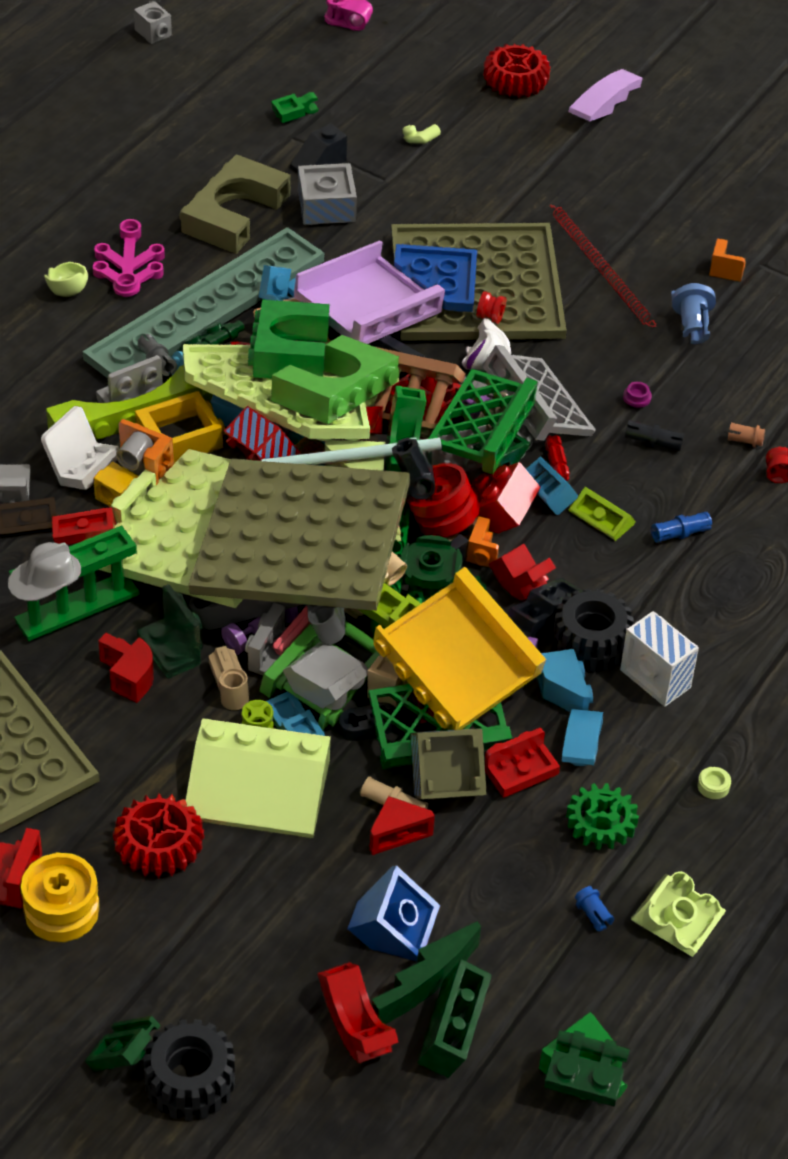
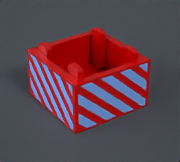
M249 406L224 430V433L229 437L226 440L227 444L232 448L237 446L247 458L246 460L262 461L261 459L301 455V452L280 427Z

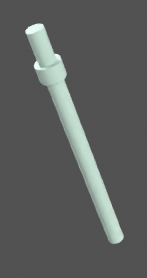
M440 438L417 440L422 452L442 449ZM397 443L261 460L318 465L392 456V447Z

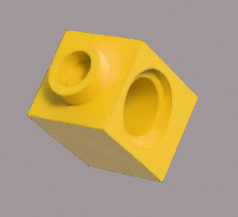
M114 461L111 462L107 467L98 471L94 477L95 499L111 507L113 500L117 496H121L129 487L131 481L139 476Z

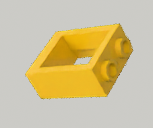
M199 391L135 411V422L158 433H161L159 427L196 415L199 417L204 428L173 438L174 464L188 449L209 453L223 448L224 423L220 418H216L210 401H205Z

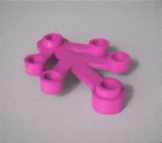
M126 219L120 223V236L124 240L123 257L110 249V246L106 243H99L94 247L95 258L100 261L93 264V275L96 278H107L113 283L114 292L123 297L137 294L141 288L140 284L149 278L160 279L164 275L163 264L157 262L165 257L163 245L152 244L148 250L135 257V244L142 235L141 223L135 219ZM105 260L110 261L121 269L122 273L119 274L109 268V264ZM150 260L153 261L147 265L146 269L140 271L137 274H133V271L137 268L146 264Z

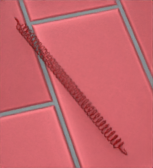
M550 205L551 208H555L553 216L568 234L569 229L573 226L576 228L571 233L578 229L573 234V237L571 233L569 234L573 240L574 235L578 232L580 234L575 237L576 239L583 235L578 240V243L575 239V243L588 256V259L593 262V265L598 268V271L603 274V277H605L618 295L622 298V293L628 289L629 291L625 295L629 292L631 295L627 299L632 295L634 296L629 301V304L633 299H636L633 304L639 302L636 307L641 305L637 313L642 308H644V311H647L640 304V301H637V298L627 288V285H624L625 283L622 282V279H619L617 273H614L609 264H606L607 262L604 261V258L579 228L574 225V222L569 219L567 213H564L565 211L562 210V207L556 208ZM561 211H563V213L559 216V218L562 217L564 214H566V216L563 217L562 220L568 217V219L564 223H566L568 220H571V222H569L566 225V227H564V223L562 225L559 218L557 219V214ZM571 223H573V225L570 226L569 229H568V231H567V230H566L567 226H569ZM585 238V240L580 244L582 245L586 240L588 241V243H586L582 249V246H579V241ZM588 244H590V246L587 249H585L586 251L591 246L593 247V249H591L589 252H584V247ZM595 250V252L592 255H590L592 257L597 251L598 255H596L594 258H589L590 252ZM600 256V258L595 262L597 263L600 259H603V261H601L597 267L596 263L594 264V259ZM605 262V264L600 268L602 269L605 265H608V267L605 268L602 273L601 269L599 270V265ZM608 268H611L604 276V271H606ZM613 271V273L607 279V274ZM613 274H616V276L611 279V282L613 279L618 277L614 284L618 280H621V282L617 286L623 283V286H621L619 290L626 286V289H624L621 292V295L619 294V290L617 291V286L616 288H614V284L612 285L611 282H609V278ZM627 304L628 307L631 308V310H632V311L634 312V314L637 316V318H639V320L642 322V324H647L646 322L643 323V318H644L647 314H649V317L646 319V320H648V319L650 318V315H651V314L648 313V311H647V313L642 317V320H641V319H640V315H639V317H638L637 313H635V308H636V307H634V310H633V309H632V306L630 307V305Z

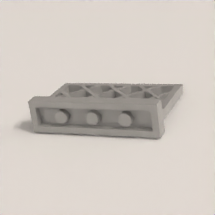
M494 346L483 365L484 370L488 374L521 384L524 383L526 378L537 380L535 404L524 421V425L535 440H545L548 433L592 437L595 428L542 358L511 355L505 346ZM508 390L503 391L506 392L508 395H513L515 393Z

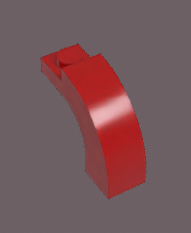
M348 962L317 973L332 1020L351 1056L358 1063L392 1052L391 1045L399 1043L395 1028L382 1023L376 1015L369 1000L360 967Z

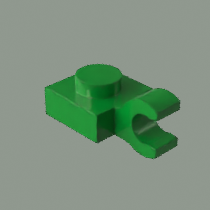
M309 92L298 98L295 94H291L271 101L272 110L282 123L303 117L305 112L308 114L318 112V107L315 103H312L318 101L314 92Z

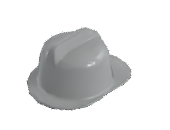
M43 543L34 548L28 561L12 571L8 579V588L11 594L20 600L38 601L76 581L81 574V565L78 559L70 554L66 543Z

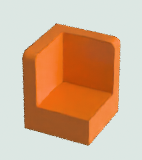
M717 238L709 275L741 282L746 263L745 258L726 254L728 240Z

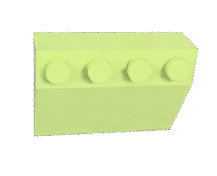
M202 718L187 789V807L194 806L196 814L200 815L202 822L313 838L330 762V737Z

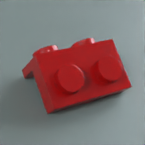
M542 728L531 732H523L518 737L504 743H497L486 751L485 773L503 798L559 774L560 765L544 745L545 732Z

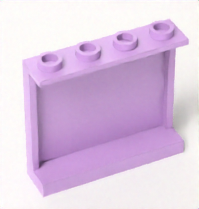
M377 241L296 274L294 297L300 302L330 304L329 325L341 335L369 344L441 313L445 289L438 284L425 290L381 257L383 242Z

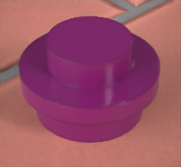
M642 382L630 383L623 393L624 401L636 408L647 406L652 398L649 387Z

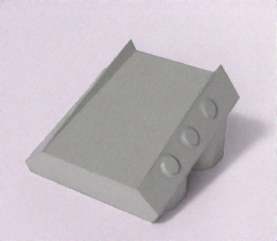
M322 642L316 644L283 669L293 692L322 709L326 707L331 710L342 708L347 700V692L350 689L360 688L365 681V677L368 676V668L363 662L331 644L327 645Z

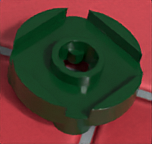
M435 535L418 537L415 543L410 546L409 543L405 545L401 552V560L407 564V569L403 574L405 582L412 587L418 586L425 589L442 590L453 583L455 573L462 568V554L457 548L456 551L451 546V541L444 537ZM429 559L435 560V565L426 563H428Z

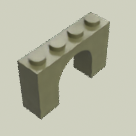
M236 154L229 162L224 164L222 170L215 177H212L201 191L196 193L195 198L182 208L179 216L182 233L237 254L250 240V218L229 211L220 205L233 199H249L277 210L290 196V174Z

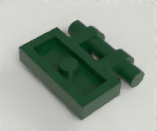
M240 320L235 323L222 325L221 322H216L207 326L204 334L193 335L185 339L184 343L220 345L223 342H230L237 338L238 333L242 332L245 326ZM183 346L177 349V351L183 352Z
M560 1030L556 1044L570 1047L568 1054L554 1050L544 1088L615 1107L624 1069L611 1066L612 1059L627 1063L630 1049L617 1046L616 1041L609 1039L602 1042L585 1037V1033L574 1030V1033ZM581 1051L601 1056L600 1062L579 1057Z

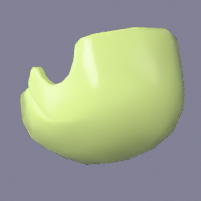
M67 262L55 268H49L48 276L44 275L48 287L55 295L71 297L84 289L88 280V273L85 266L75 262Z

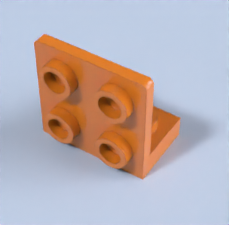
M122 419L119 422L120 448L137 431L148 435L153 441L154 445L147 448L143 455V464L146 470L156 474L157 485L159 479L174 465L173 438Z

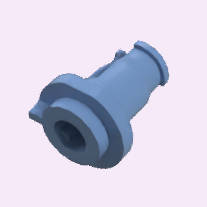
M689 283L676 291H671L672 308L681 315L684 327L683 337H687L691 333V344H700L707 341L710 337V331H708V312L715 307V292L710 287L699 283Z

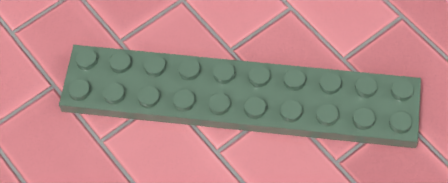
M287 227L83 351V360L108 378L110 373L146 360L145 353L137 346L138 339L142 335L149 341L145 334H151L158 344L164 345L171 357L177 349L185 344V339L196 334L202 335L206 332L205 328L216 322H221L222 325L261 301L262 298L258 297L264 265L291 269V281L296 278V274L324 262V252Z

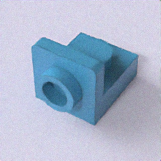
M264 265L258 298L277 301L292 298L287 296L291 269Z

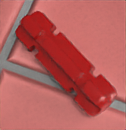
M549 435L546 437L545 447L548 452L550 466L568 481L570 472L566 465L567 460L564 449L561 446V438L558 435Z

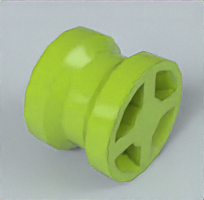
M252 700L243 706L241 713L242 724L266 728L274 727V711L268 702Z

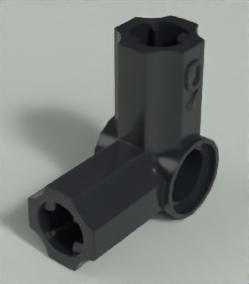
M407 437L399 440L392 447V453L401 471L410 474V484L405 500L412 497L419 500L430 498L436 490L432 465L427 462L416 439Z

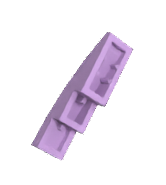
M623 69L613 72L584 92L570 106L568 112L588 121L612 114L615 104L626 101L629 91L639 88L643 78Z

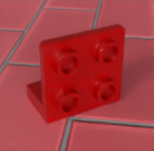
M26 828L22 840H17L15 845L0 842V904L23 908L21 893L23 874L30 864L42 857L40 830Z

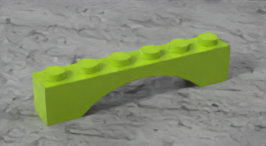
M182 365L164 384L136 398L108 403L72 400L46 408L48 429L70 409L78 406L82 407L94 437L98 440L119 433V422L122 419L136 423L135 411L196 391L201 393L205 401L209 400L211 402L213 394L185 382L184 365Z

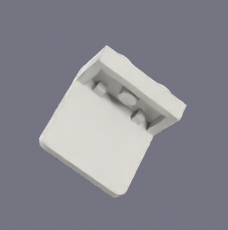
M74 406L41 437L43 447L61 486L86 490L94 484V477L98 471L107 467L111 462L117 461L116 452L119 450V447L96 442L82 407Z

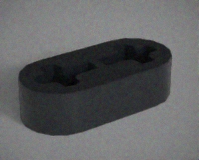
M378 703L379 708L389 715H392L396 709L390 703ZM371 705L348 709L340 715L339 733L343 738L350 741H358L377 737ZM382 718L383 726L387 721H384ZM354 722L355 726L358 727H353L351 724L348 723ZM390 724L385 731V735L392 733L397 727Z

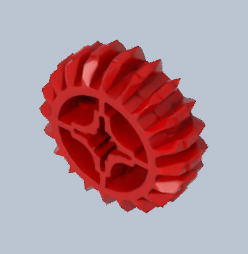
M515 43L513 46L504 44L503 48L496 47L495 51H490L489 56H486L483 75L486 84L491 86L492 91H499L500 95L508 94L509 97L514 95L518 98L522 95L529 97L531 93L538 94L539 90H544L545 85L548 84L550 62L547 61L546 55H542L541 50H534V46L525 47L524 44L518 46Z
M158 793L155 799H150L145 794L141 803L133 799L131 808L123 807L122 816L117 817L115 822L116 828L113 831V838L117 855L121 856L123 865L130 864L133 872L142 869L145 877L150 872H155L159 878L162 872L166 871L173 876L175 868L185 871L187 862L194 863L196 854L201 853L204 839L202 819L200 815L196 814L194 806L187 807L185 799L175 802L173 794L167 799H163L160 793Z

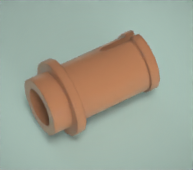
M731 422L729 430L741 432V434L729 433L728 441L753 444V448H756L757 445H763L765 429H761L760 425H757L755 428Z

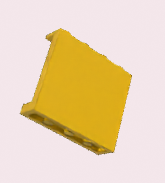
M466 567L455 573L453 583L385 629L378 625L373 639L377 652L382 657H387L391 661L398 677L403 681H408L413 687L414 694L419 702L423 705L427 704L434 712L437 723L442 728H447L448 730H462L540 675L546 662L544 656Z

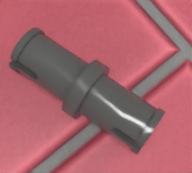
M145 334L149 341L142 335L138 339L137 346L145 353L146 359L158 355L162 360V375L169 376L165 369L174 374L177 369V363L169 356L167 348L162 344H158L151 334Z

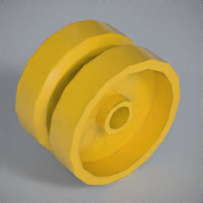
M53 853L42 856L30 864L23 874L21 883L24 916L28 927L36 936L52 942L75 940L89 932L98 920L100 908L97 894V878L93 867L85 859L71 853Z

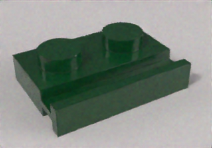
M152 1016L113 1023L111 1028L114 1031L102 1037L85 1060L86 1064L93 1071L136 1064L144 1056V1048L152 1038L149 1032L158 1030L161 1025Z

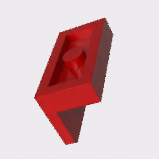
M112 507L53 516L54 543L75 544L114 529L117 523Z

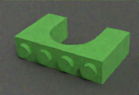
M341 335L325 344L324 370L340 376L339 378L318 376L289 365L272 375L271 401L329 424L395 384L399 377V356Z

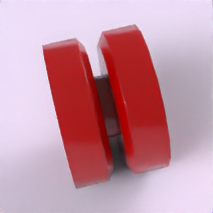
M442 463L432 466L436 486L435 493L428 499L419 500L412 497L406 501L422 534L449 537L465 530L474 522L479 514L480 505L464 469L457 464Z

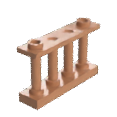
M378 348L399 356V374L402 371L409 373L411 376L408 388L419 389L422 380H425L426 377L434 378L437 382L425 420L422 421L420 437L428 439L437 425L436 421L447 387L451 386L452 382L463 384L466 373L457 364ZM392 386L378 393L374 406L383 407L382 424L387 426L389 425L390 414L385 413L384 410Z

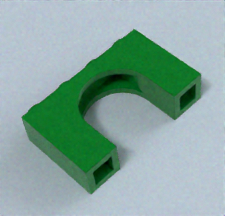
M262 299L261 310H255V322H253V332L248 352V366H253V377L272 379L273 374L289 365L323 377L325 343L321 342H327L330 304Z

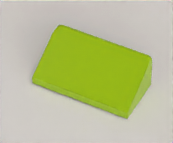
M584 487L568 510L614 541L627 532L636 522L630 514L587 487Z

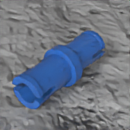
M708 512L686 517L684 515L675 516L674 520L652 524L651 535L656 543L672 538L685 539L690 534L711 530L712 519Z

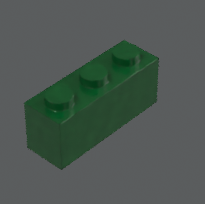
M462 959L443 980L417 1061L418 1064L446 1078H449L463 1064L468 1055L492 974Z

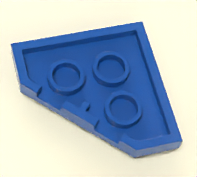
M396 244L395 268L424 290L437 284L445 289L443 309L473 312L477 250Z

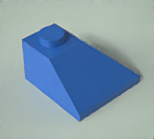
M393 866L357 902L348 930L370 949L417 961L418 949L427 945L440 905L400 868Z

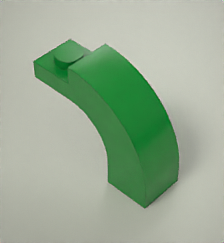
M402 386L395 387L386 444L398 443L399 440L407 437L420 440L422 420L427 402L425 390ZM394 455L385 456V471L402 472Z

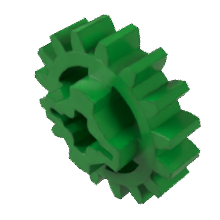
M594 783L591 784L590 791L582 787L579 789V796H571L566 817H568L567 827L574 828V838L584 837L583 845L587 846L592 841L595 842L596 849L600 850L602 844H607L611 850L614 849L616 841L621 845H625L627 837L633 838L639 815H636L638 806L637 804H631L632 796L630 794L623 797L620 795V787L611 791L607 783L604 784L603 789H598ZM583 809L585 810V817L581 815ZM621 815L623 816V819H624V821H623L622 823L620 822V816H621Z

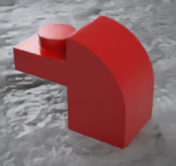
M525 544L516 547L489 563L501 586L519 600L527 599L530 590L547 584L546 581L549 578L546 574L556 568L551 558L536 564Z
M105 633L98 640L101 662L112 667L110 669L111 690L138 703L149 691L154 680L151 648L141 638H138L130 645L122 638H116Z

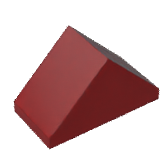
M388 796L370 832L371 854L375 855L433 836L435 815L431 810Z

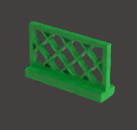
M471 369L428 439L452 434L454 440L445 441L441 439V451L483 463L482 471L494 474L535 404L537 380L526 378L524 383L521 384ZM474 380L479 381L487 386L475 389L473 382ZM508 390L515 393L502 397L500 391ZM492 393L495 397L493 400L483 402L480 396ZM474 398L476 404L463 405V400ZM501 406L504 411L492 415L489 409ZM482 411L485 416L472 419L470 414ZM464 417L465 422L453 424L451 418ZM483 425H491L493 429L491 431L481 433L478 427ZM471 429L474 435L461 437L459 434L460 431ZM479 442L482 449L480 451L468 448L467 445Z
M410 684L374 689L368 692L381 751L382 769L412 765L411 740L407 739L411 736V733H415L414 729L422 718L437 728L436 731L448 730L447 728H442L435 718L426 713L429 709L427 704L421 710L407 701L412 692H414ZM389 696L397 701L399 705L392 715H389L379 708L377 698ZM501 702L489 710L496 716L498 725L486 727L475 720L465 728L470 729L471 726H474L477 729H482L484 752L497 743H504L512 739L510 727L506 725ZM402 706L418 715L410 728L395 719ZM382 718H384L385 720H387V722L385 723L384 726H383ZM390 724L406 733L400 742L387 744L385 731Z

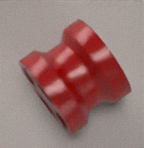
M484 291L478 303L476 317L479 319L489 318L493 323L499 324L505 312L506 297H494L490 292Z
M776 447L769 450L765 457L768 479L774 483H787L788 448Z

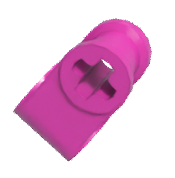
M326 0L328 10L325 13L324 20L330 25L360 31L368 23L373 13V7L366 0H339V2L338 0Z

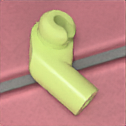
M436 124L416 132L414 125H408L402 130L404 140L408 143L426 144L441 134L440 128Z

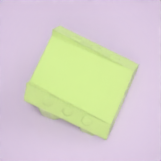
M679 871L675 872L672 876L665 874L657 882L647 898L631 917V920L693 957L726 910L720 907L719 901L711 894L705 893L700 895L695 892L693 879L685 872Z

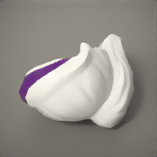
M487 318L483 319L478 326L479 338L474 346L466 347V357L462 360V365L467 370L485 371L483 365L495 345L505 346L511 354L509 339Z

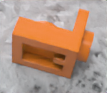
M478 516L468 541L467 562L490 567L489 563L498 558L499 545L491 543L493 533L489 532L490 519Z

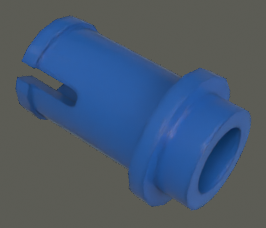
M588 886L575 895L576 906L578 909H583L596 931H602L608 928L604 922L607 921L611 925L615 918L599 899V891L593 890L591 886Z

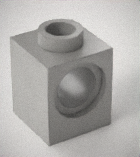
M155 1L134 9L135 30L151 44L172 36L171 15Z

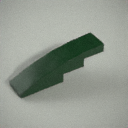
M478 921L418 949L417 964L396 973L394 989L372 999L371 1005L382 1023L387 1024L431 996L442 986L444 978L461 959L464 961L468 960L479 946L481 925Z

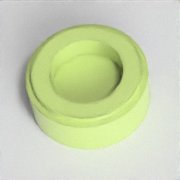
M705 768L699 775L698 790L709 799L724 798L729 793L731 777L722 768Z

